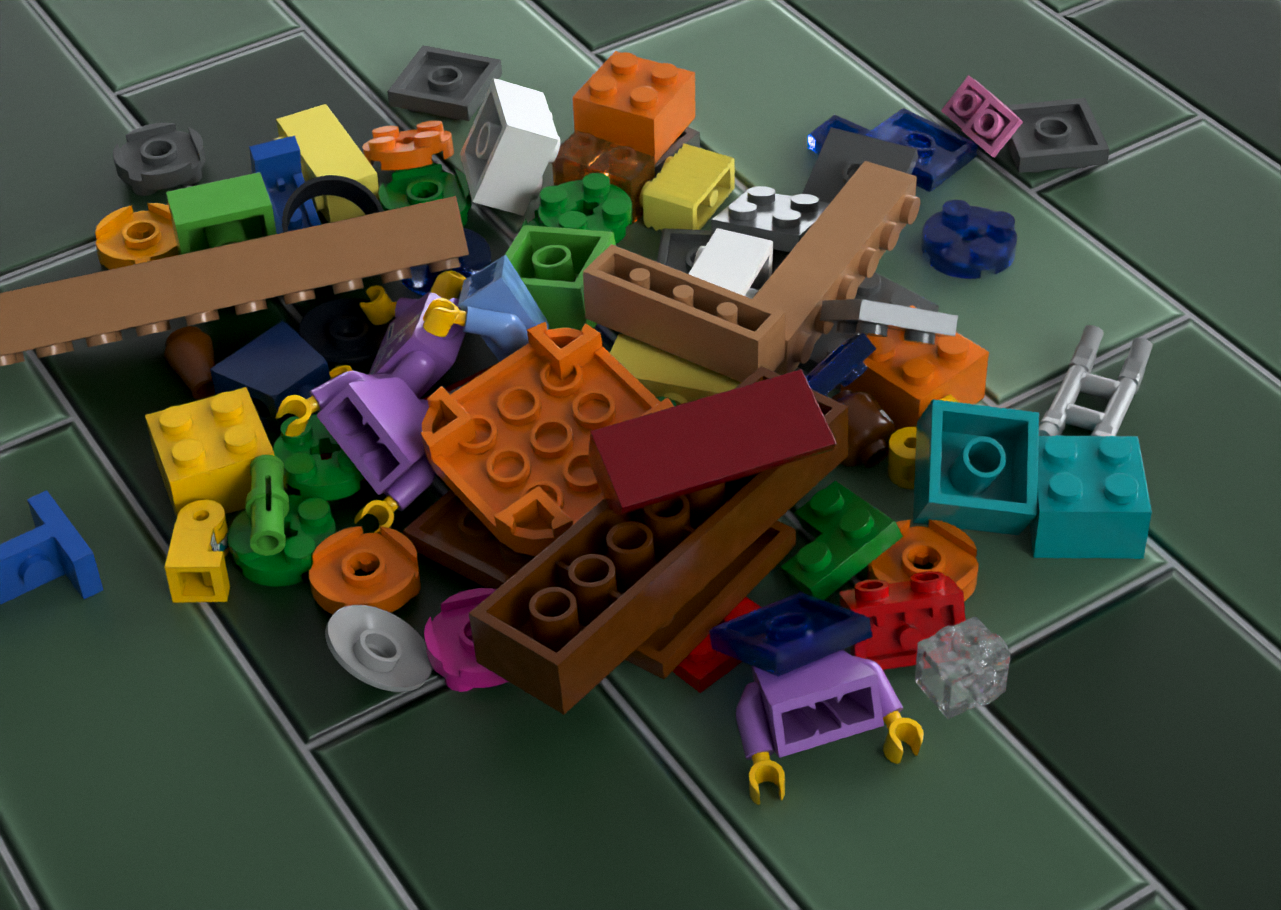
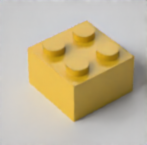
M247 387L230 392H222L212 397L180 406H172L165 410L145 415L155 460L176 518L185 505L203 499L214 500L220 503L224 508L225 514L246 509L245 500L247 494L251 491V461L261 455L275 456Z

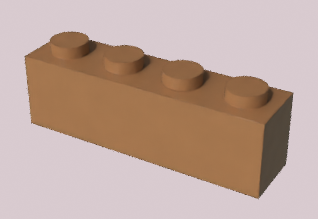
M612 244L583 271L585 319L740 382H743L761 366L774 372L785 360L786 312Z

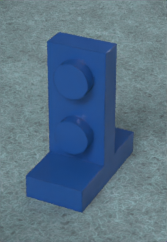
M295 136L249 146L252 174L261 172L272 204L277 234L283 233L282 216L289 197L300 185L305 183L301 169L300 148ZM312 198L296 209L291 217L288 232L321 225Z
M46 490L27 499L35 529L0 544V605L63 575L68 577L83 600L103 591L93 551L49 492Z

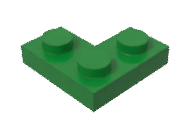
M834 481L826 488L814 494L811 500L794 512L801 527L816 537V539L801 548L781 568L791 584L819 604L903 536L893 519L837 481Z

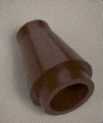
M193 326L175 330L166 339L165 360L187 385L195 399L201 400L215 396L210 369L216 363L210 336Z

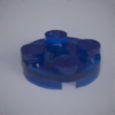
M950 200L943 204L942 211L932 215L923 226L921 243L923 255L926 252L930 256V265L946 275L963 279L981 278V270L995 268V274L1006 270L1015 259L1017 233L1015 231V219L1010 213L1004 211L995 212L987 208L970 206L963 200Z

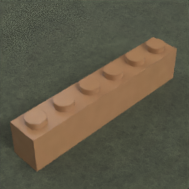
M864 161L752 298L786 312L785 360L774 371L775 373L783 375L793 372L800 363L805 364L808 361L816 341L822 334H828L834 323L820 321L822 302L825 300L854 299L859 285L866 277L871 278L873 276L879 259L886 250H893L902 229L906 224L911 225L915 221L920 208V198L915 196L917 176Z

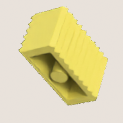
M683 143L682 149L679 148L678 153H675L674 157L669 156L665 160L661 173H658L657 177L653 178V181H647L641 190L639 203L643 207L644 225L647 228L652 226L655 231L659 229L662 231L664 228L701 230L735 188V159Z

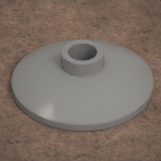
M349 605L337 610L326 625L325 638L334 658L350 674L368 685L391 692L412 691L421 687L432 672L433 667L427 657L424 639L408 623L388 611L367 605Z

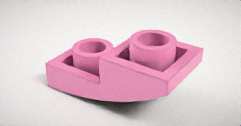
M969 75L941 110L962 129L961 131L994 158L1023 123L1005 104Z

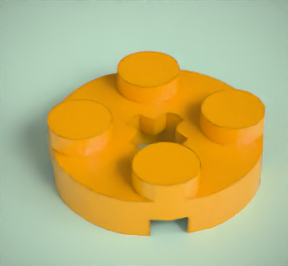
M147 203L149 211L133 213L131 205L120 208L103 218L95 231L97 239L95 245L100 263L111 270L179 255L169 206L161 203Z

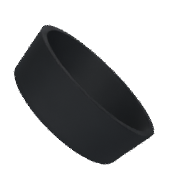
M319 176L306 181L291 194L283 211L282 228L283 233L288 232L291 217L296 209L307 200L322 195H334L345 198L356 204L365 215L383 212L384 210L376 196L361 183L343 176Z

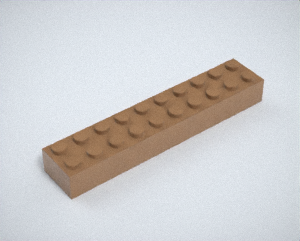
M456 196L0 293V367L24 362L23 352L33 349L36 350L37 358L74 351L72 341L85 338L87 347H93L123 340L121 330L136 328L137 337L171 330L169 320L185 317L187 326L220 319L218 309L234 306L236 315L268 309L266 299L284 296L285 305L316 298L314 289L332 285L334 294L364 288L362 278L381 275L382 283L384 284L411 278L410 268L428 264L430 273L460 267L458 257L467 256L469 252Z

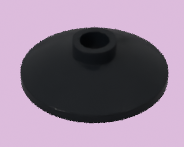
M359 298L336 299L311 309L301 320L299 335L328 362L339 364L361 363L376 358L388 326L395 319V316L385 324L375 325L367 318L359 305L361 302L369 303L372 301Z

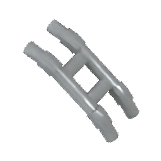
M1093 325L1085 326L1058 392L1049 410L1046 411L1043 419L1039 422V436L1061 435L1065 424L1093 431L1091 436H1116L1134 394L1139 389L1153 344L1146 339L1135 338L1128 357L1125 359L1118 381L1090 373L1104 332L1099 327ZM1080 392L1109 399L1104 412L1074 405Z

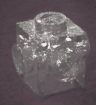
M974 616L955 626H946L935 635L918 642L915 682L945 717L950 719L977 705L990 704L1002 693L1006 692L1011 653L1005 641L998 634H992Z

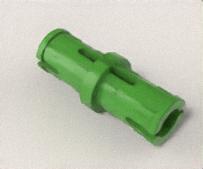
M261 455L251 461L250 464L251 491L247 494L245 508L247 515L251 518L250 547L260 555L269 556L280 553L285 547L284 517L289 512V497L284 491L283 461L273 455ZM266 498L269 499V511L266 510Z

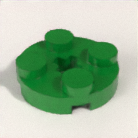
M438 163L418 168L396 170L392 173V182L387 184L386 187L382 183L378 191L379 202L384 211L456 196L463 226L468 221L467 213L472 205L466 175L455 169V175L443 172L442 164Z
M590 173L582 180L570 181L558 186H548L540 192L538 208L539 226L614 232L615 243L617 244L626 236V227L629 224L630 226L632 225L633 216L630 197L618 186L610 184V178L605 174Z
M317 414L310 416L304 432L295 437L287 436L285 432L288 425L299 418L294 416L285 420L281 425V435L276 440L273 451L274 455L284 463L283 483L287 490V484H289L291 487L299 489L302 497H319L326 501H332L353 495L361 489L360 481L365 479V477L318 419ZM332 453V458L321 460L320 455Z
M288 495L289 512L284 517V534L291 537L286 538L285 547L280 553L269 556L260 555L251 549V518L247 515L246 509L234 519L228 532V545L234 565L236 563L242 568L243 576L260 585L280 587L303 582L302 574L309 572L313 565L312 555L316 547L330 535L337 532L336 523L326 500L319 497L305 498L300 495ZM266 498V510H267V511H269V499H268V498Z

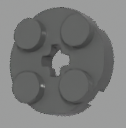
M154 123L134 129L126 134L127 143L119 148L117 143L113 150L117 174L123 182L131 185L133 193L141 196L151 195L159 189H167L181 184L193 185L203 177L202 167L205 164L206 155L202 137L196 130L188 127L189 134L177 131L175 123Z

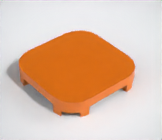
M546 322L527 329L528 344L452 394H449L440 386L427 399L429 408L422 421V432H420L427 460L434 472L492 534L515 552L537 556L604 499L588 461L590 431L674 407L668 397L660 402L602 346L601 333L586 323L582 331L572 328L547 330Z

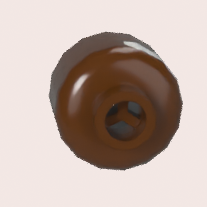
M844 390L831 397V399L848 406V456L841 464L845 467L863 464L866 468H871L882 462L888 456L889 439L895 432V424L877 400L868 392H853L852 390Z

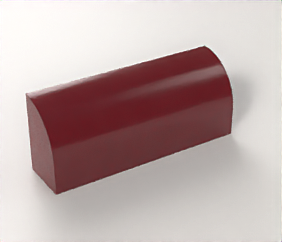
M802 369L592 430L590 431L588 461L607 504L616 515H620L832 451L837 442Z

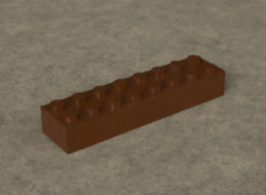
M761 366L736 388L780 375ZM812 390L837 442L832 451L620 515H616L611 510L604 498L469 612L476 662L563 715L566 714L848 456V406Z

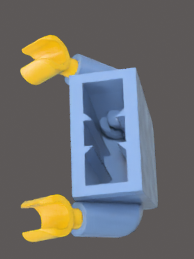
M506 255L467 279L453 270L439 274L431 288V292L436 293L441 298L433 300L423 316L425 321L423 324L424 329L435 336L446 337L453 323L463 326V332L480 335L499 362L529 343L527 329L546 322L547 330L549 329L547 319ZM459 294L460 298L458 306L461 308V310H459V308L454 303L449 301L452 298L457 299Z

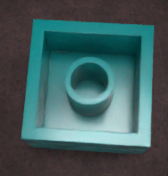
M932 399L917 421L913 523L928 525L929 519L949 523L959 529L1019 535L1037 516L1039 412Z
M1039 436L1037 516L1029 523L1033 558L1144 559L1152 510L1138 436Z

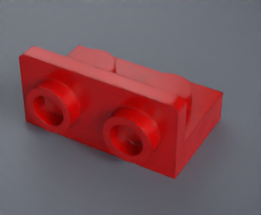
M924 571L910 576V581L889 584L884 580H865L855 584V589L839 592L840 604L847 612L850 654L852 656L875 661L883 670L968 657L964 592L949 576L936 571Z

